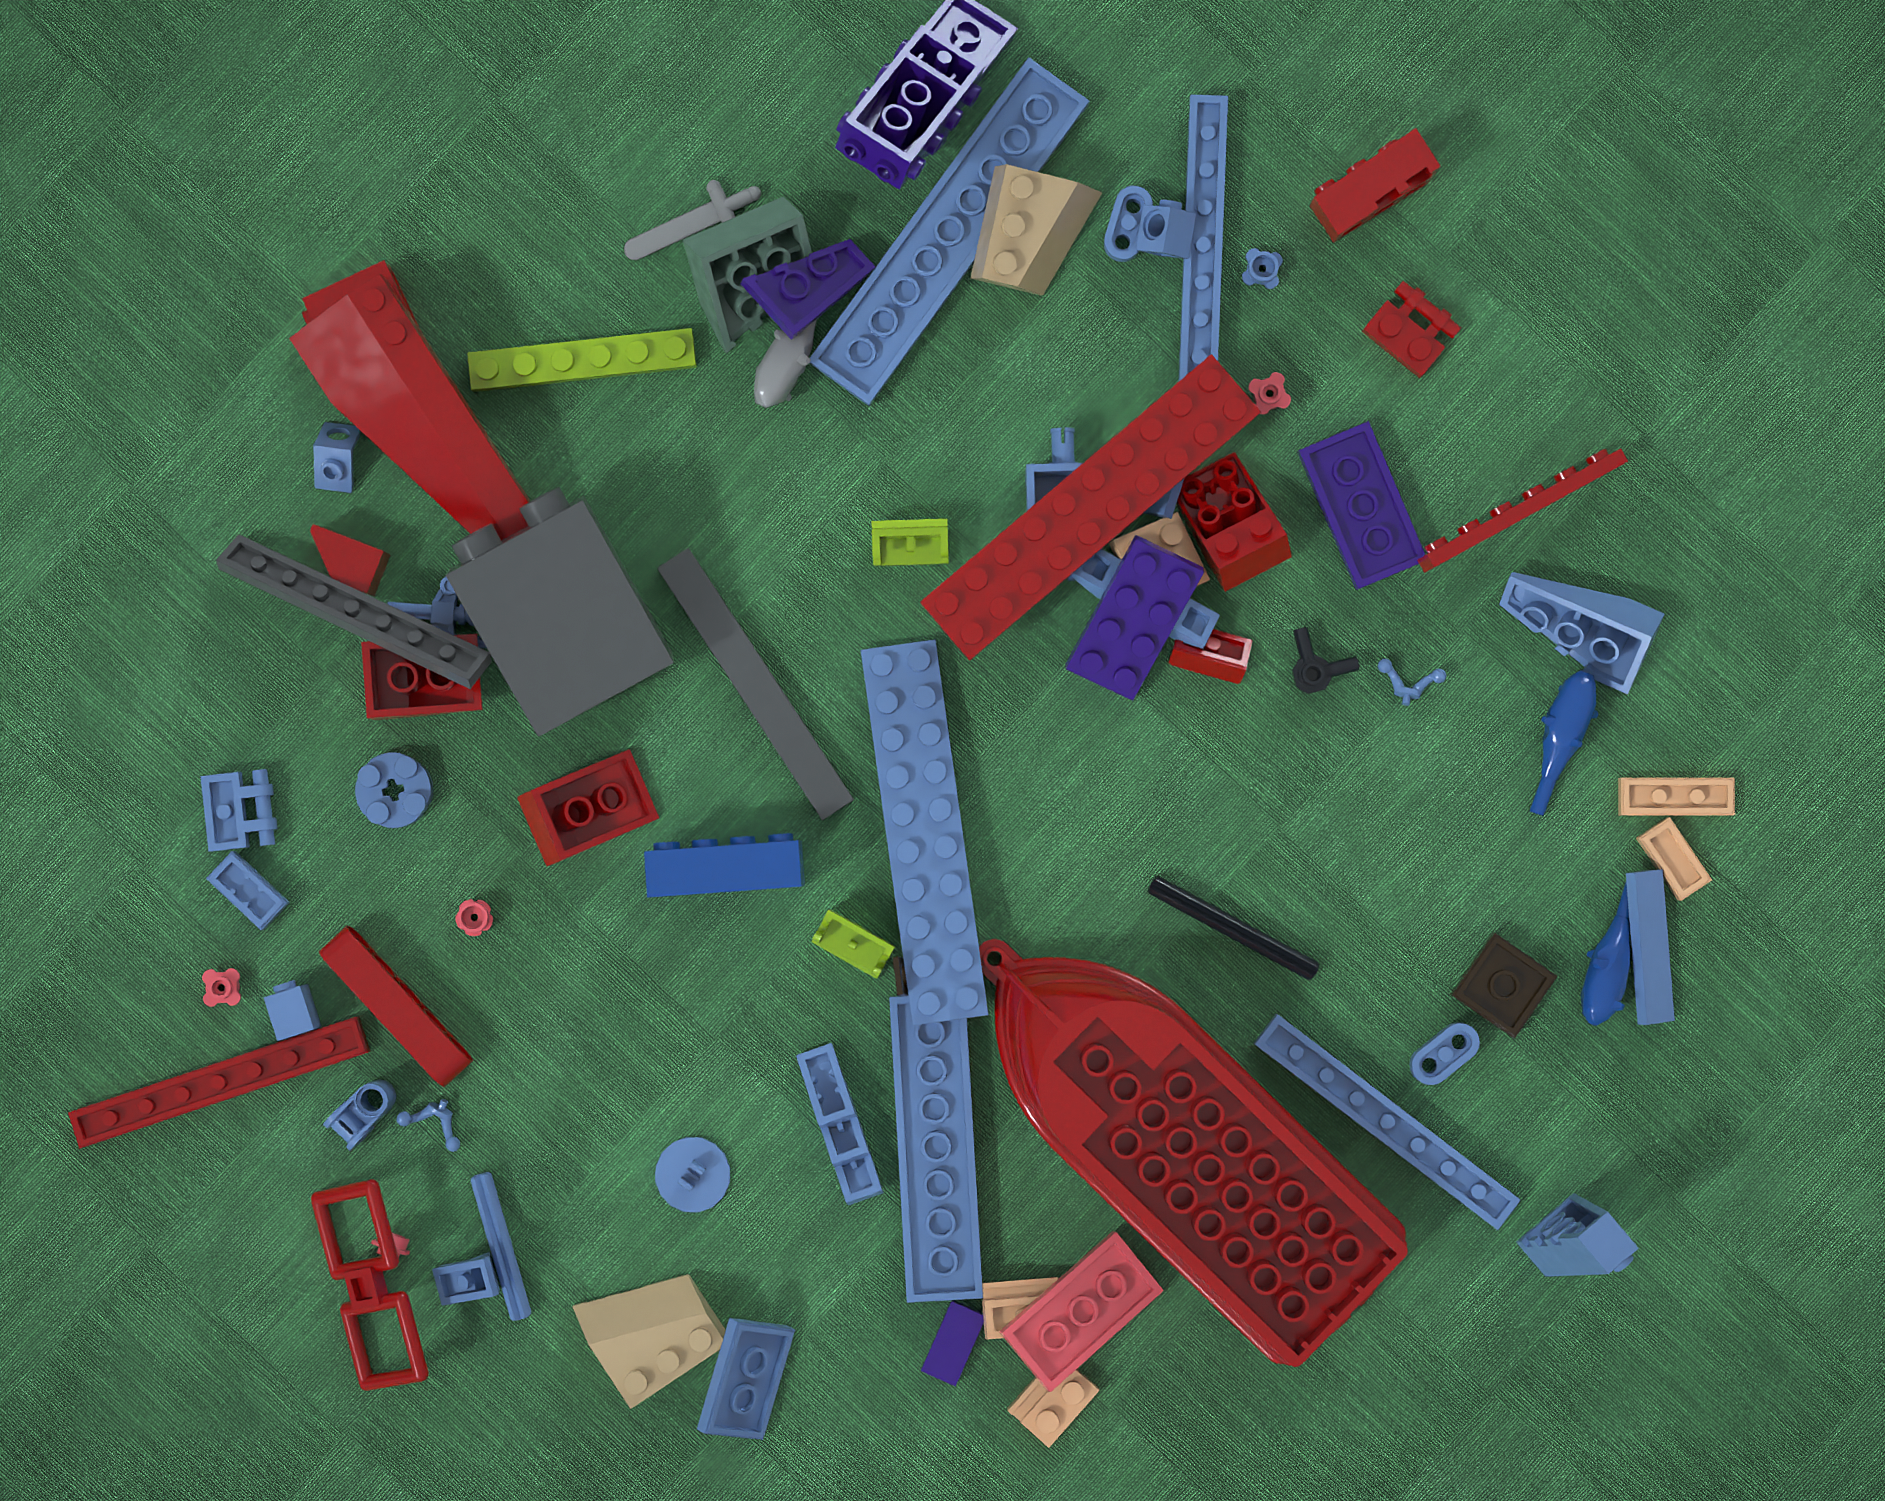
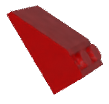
M477 634L454 635L478 647ZM370 641L361 642L366 716L368 719L409 718L483 710L481 677L469 689Z
M630 749L517 797L546 867L659 819V815Z

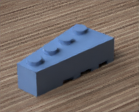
M1575 1193L1571 1194L1516 1241L1545 1277L1609 1274L1613 1270L1619 1272L1633 1261L1634 1257L1632 1254L1639 1249L1608 1211Z

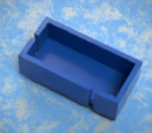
M791 833L768 835V843H756L755 836L731 837L730 845L718 846L717 839L691 840L692 848L680 849V842L675 841L653 843L654 851H644L647 898L805 886L802 841H794L793 834Z

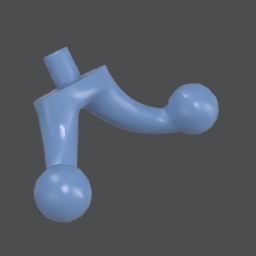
M1382 659L1378 662V670L1382 673H1388L1394 688V695L1403 698L1402 705L1404 706L1410 705V699H1419L1423 690L1431 682L1442 683L1447 677L1443 669H1435L1432 673L1418 681L1412 688H1407L1389 659Z
M441 1099L439 1104L430 1102L423 1110L413 1115L405 1111L397 1115V1123L403 1127L410 1123L424 1120L432 1115L439 1117L446 1139V1148L451 1152L457 1151L460 1148V1140L457 1137H453L451 1124L453 1113L446 1108L448 1104L446 1099Z

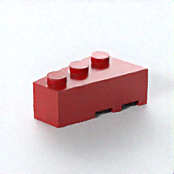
M1417 128L1399 140L1394 139L1377 151L1378 154L1368 161L1362 159L1346 170L1347 175L1337 182L1334 179H1330L1314 190L1316 196L1310 203V207L1333 243L1431 181L1441 166Z

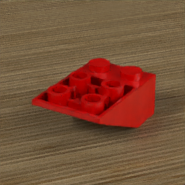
M1235 452L1184 478L1176 504L1208 565L1225 592L1292 558L1285 530Z

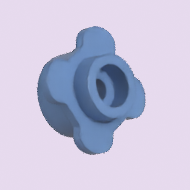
M1256 248L1249 250L1246 254V260L1248 261L1247 269L1242 274L1243 282L1249 286L1256 283L1264 285L1267 289L1275 288L1279 283L1277 272L1283 262L1281 255L1277 252H1260ZM1265 266L1266 271L1260 272L1259 267Z

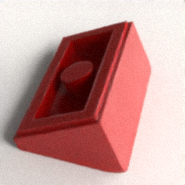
M1216 629L1212 630L1203 648L1192 646L1176 639L1174 640L1168 663L1175 667L1240 684L1247 669L1253 640Z

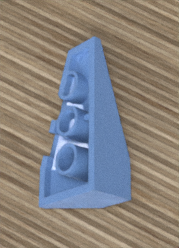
M1515 572L1511 573L1499 603L1501 607L1534 633L1541 632L1557 645L1555 650L1564 657L1569 654L1584 666L1582 671L1593 674L1596 681L1626 694L1629 693L1665 615L1630 598Z

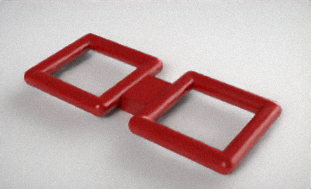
M374 1179L314 1192L311 1196V1203L330 1275L334 1280L345 1279L350 1301L344 1302L340 1306V1313L360 1388L364 1391L425 1381L429 1376V1371L409 1296L404 1291L388 1293L383 1271L395 1269L398 1266L399 1258L379 1183ZM366 1196L382 1256L343 1263L328 1204ZM396 1308L411 1368L373 1374L357 1315Z

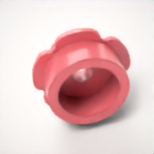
M469 899L464 901L459 906V912L456 914L457 926L463 929L469 936L481 935L482 931H487L492 926L493 916L490 915L491 907L483 900L474 901ZM472 914L478 915L476 921L471 919Z

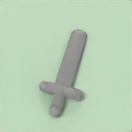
M711 180L706 188L712 201L629 239L625 243L624 253L631 260H639L720 221L723 223L736 217L733 211L760 199L761 190L757 186H751L748 189L746 188L726 197L720 182Z

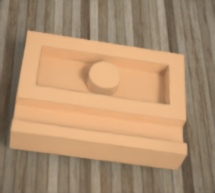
M1058 1277L982 1283L985 1339L1004 1338L999 1331L1057 1281Z
M1078 1369L1052 1392L1047 1391L1039 1380L1034 1377L1007 1410L1049 1448L1099 1392V1388Z

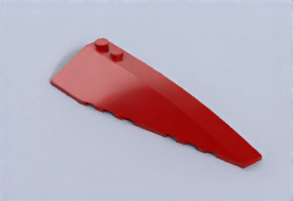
M378 274L352 290L289 338L329 401L470 534L492 523L500 539L503 540L528 526L519 510L520 507L530 502L528 496L385 276Z

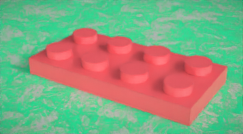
M1112 1231L999 1332L1047 1391L1052 1392L1164 1290L1116 1231Z

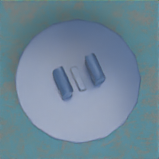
M685 1137L673 1142L661 1153L656 1165L655 1182L660 1195L670 1206L683 1212H701L712 1208L724 1197L730 1184V1166L725 1153L715 1143L702 1137Z

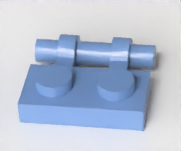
M267 769L253 770L254 785L244 787L242 772L201 776L208 852L250 847L248 832L259 831L260 846L275 845L274 829L278 828L277 819L272 818L270 796L274 795L273 784H269ZM245 798H255L256 820H247Z

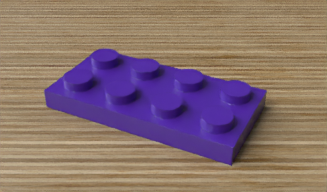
M1369 421L1300 449L1297 452L1356 590L1419 564L1417 560L1423 557L1425 552Z
M1135 535L1065 663L1066 670L1133 701L1204 574V568Z

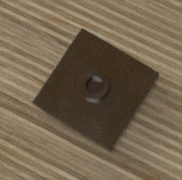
M1492 932L1450 995L1515 1039L1557 978V975L1498 934Z

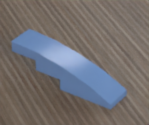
M829 1043L796 1055L846 1204L849 1206L883 1194L884 1192L833 1044Z

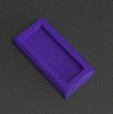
M951 1300L921 1367V1371L956 1387L983 1326V1313L955 1300Z

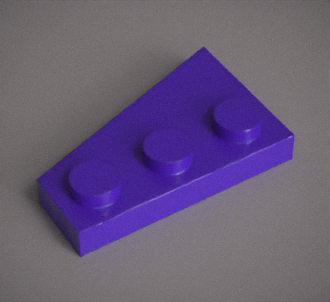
M848 239L810 253L808 257L789 264L786 262L756 276L754 274L743 278L740 284L792 340L870 275L875 266L854 242Z

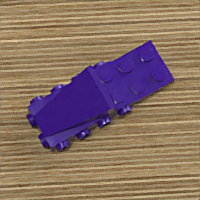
M945 0L925 26L921 25L910 40L904 39L895 52L894 60L891 64L886 62L875 78V84L871 88L867 86L856 102L855 109L852 112L848 110L843 115L836 128L840 136L835 149L843 153L849 160L857 162L874 173L880 180L891 184L899 190L908 178L916 180L926 164L924 158L928 155L934 156L945 144L949 132H952L960 122L964 114L962 108L965 105L970 108L973 106L982 91V87L978 86V83L1012 41L1018 28L975 0Z

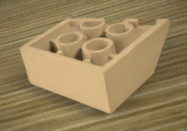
M1008 164L995 166L970 279L1044 295L1102 192L1079 182Z
M689 1274L572 1306L588 1345L630 1409L719 1351L726 1331Z

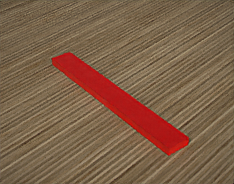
M356 1016L68 1112L80 1149L371 1051L360 1017Z

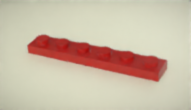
M1605 448L1585 459L1588 464L1586 468L1577 472L1575 467L1572 466L1555 475L1553 478L1556 484L1544 489L1541 483L1522 493L1524 501L1512 507L1510 501L1489 511L1492 519L1480 525L1476 518L1458 528L1457 531L1460 536L1448 542L1445 536L1425 546L1424 548L1428 554L1417 560L1423 572L1425 573L1627 463L1628 460L1622 449L1620 448L1608 454Z

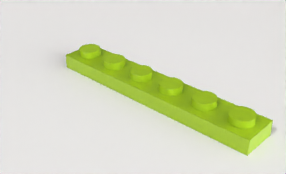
M692 328L467 353L470 384L473 392L697 368Z

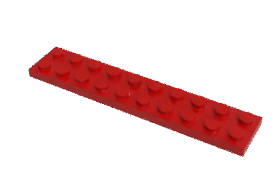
M1212 354L1209 355L921 600L920 604L964 656L971 661L1255 419L1261 411Z

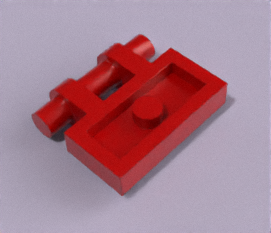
M1403 280L1394 293L1405 301L1404 304L1398 309L1387 300L1361 332L1420 379L1445 349V346L1434 338L1441 330L1453 339L1462 327L1451 319L1452 314L1446 309L1440 310L1424 297L1426 293L1420 288L1414 289ZM1413 309L1417 310L1431 322L1426 330L1408 317Z

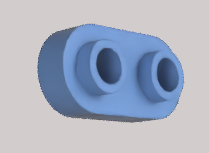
M1128 186L1122 189L1116 197L1104 238V249L1107 255L1115 261L1127 262L1135 258L1139 253L1136 250L1143 205H1153L1151 195L1142 187ZM1130 202H1135L1139 205L1140 210L1137 213H1130L1127 211L1126 205ZM1118 238H1126L1129 241V247L1120 249L1116 246L1115 241Z
M1460 1022L1447 1025L1411 1056L1409 1066L1413 1077L1426 1085L1441 1083L1477 1053L1480 1044L1477 1032L1471 1026ZM1457 1034H1461L1464 1038V1044L1460 1048H1454L1452 1045V1038ZM1427 1058H1432L1435 1063L1433 1070L1430 1072H1425L1422 1068V1063Z

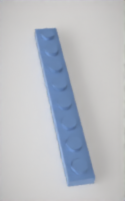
M1191 94L1189 98L1185 211L1196 213L1189 258H1183L1178 382L1209 355L1212 354L1218 361L1228 96Z
M1274 1015L1253 1043L1495 1229L1499 1230L1520 1202L1518 1197L1280 1015Z

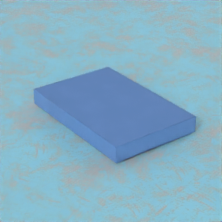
M729 1318L697 1430L710 1435L763 1440L795 1329L787 1325Z

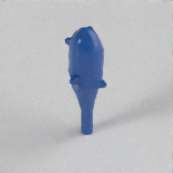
M1584 671L1576 672L1564 680L1563 684L1558 688L1559 692L1549 708L1547 716H1543L1541 719L1545 724L1542 740V777L1529 811L1542 816L1545 814L1555 783L1569 759L1582 746V740L1591 719L1597 718L1599 714L1595 710L1596 684L1594 675Z
M1626 882L1616 916L1610 927L1597 944L1595 950L1587 952V957L1591 958L1580 996L1582 1014L1586 1021L1593 1026L1608 1020L1616 1011L1624 1010L1625 1007L1621 1000L1627 987L1626 983L1630 967V921Z

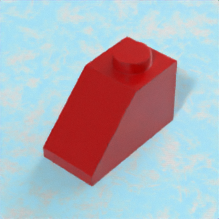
M313 524L310 532L330 577L360 592L375 596L391 555L375 547Z

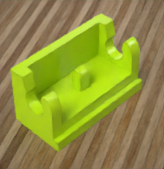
M947 519L871 521L873 566L949 564Z
M831 909L827 911L811 941L876 979L895 948V945Z

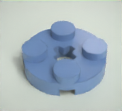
M396 752L378 755L363 766L357 775L358 779L355 785L357 804L362 813L372 823L387 828L409 826L423 816L422 814L427 810L428 804L431 803L433 797L431 776L420 762L408 755ZM393 779L397 785L403 784L404 791L399 793V800L393 801L391 796H386L384 791L389 787V781Z

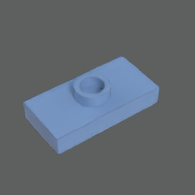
M231 851L206 878L260 930H265L290 903L236 851Z

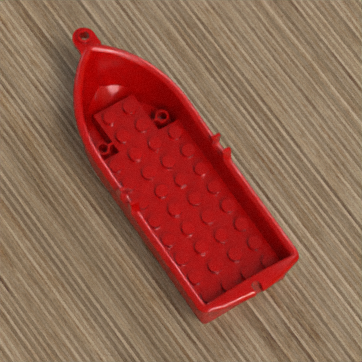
M988 939L979 945L982 973L996 986L994 1008L995 1031L1002 1066L1017 1103L1038 1134L1270 1361L1293 1367L1302 1365L1331 1334L1352 1317L1350 1314L1359 1305L1362 1307L1379 1284L1407 1256L1406 1230L1403 1224L1172 999L1152 985L1122 970L1092 961L1066 957L1022 959L1008 944L999 939ZM992 951H997L1001 955V959L997 964H990L987 961V956Z

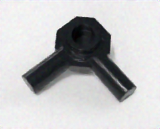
M1308 627L1293 630L1300 659H1298L1293 667L1292 675L1295 687L1302 692L1310 694L1325 690L1332 677L1360 670L1356 656L1328 663L1318 655H1314Z

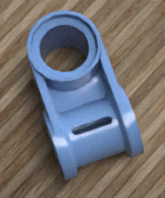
M381 1079L373 1080L363 1085L347 1101L340 1105L323 1125L327 1129L332 1128L347 1142L346 1148L352 1151L368 1136L378 1121L395 1104L396 1092L394 1087L386 1080ZM370 1089H375L382 1095L383 1103L380 1108L373 1107L369 1103L367 1096Z

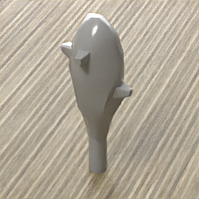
M817 319L792 340L783 330H775L774 341L761 363L756 367L754 383L756 404L769 408L791 400L790 392L795 387L799 376L805 371L806 365L811 361L809 355L813 347Z

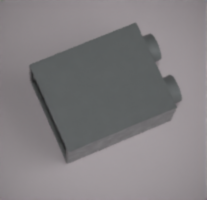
M556 487L520 507L519 510L528 526L501 540L491 523L452 544L451 547L460 563L450 568L446 574L448 581L538 737L674 663L670 647L587 499L583 495L568 503L560 487Z

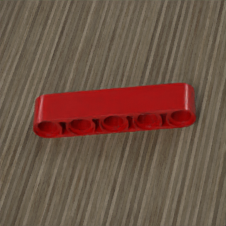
M346 925L319 950L320 956L439 1085L446 1087L473 1062L467 1050L351 926Z

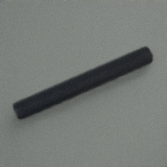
M1155 876L1152 879L1147 890L1150 895L1305 979L1312 980L1316 975L1320 964L1312 958L1160 876Z

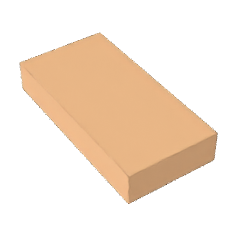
M1666 817L1636 837L1655 868L1663 869V879L1678 901H1682L1712 881L1670 817Z

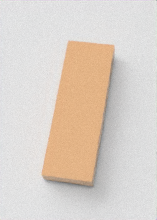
M1618 778V816L1735 815V778Z

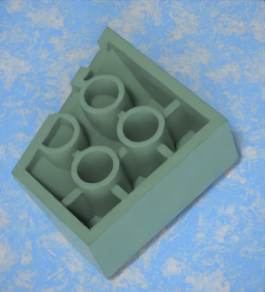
M784 196L683 239L700 305L725 353L736 346L734 341L750 329L753 332L763 324L761 319L767 315L765 310L740 284L742 279L754 274L756 276L773 270L775 266L786 262L787 264L808 257L812 253L803 214Z

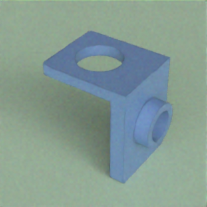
M324 422L313 445L315 488L352 493L354 488L353 450L361 434V431L356 426ZM333 433H345L349 437L343 440H334L328 436Z

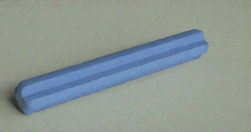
M484 1172L474 1175L471 1178V1185L510 1319L517 1321L527 1318L531 1314V1308L492 1174Z

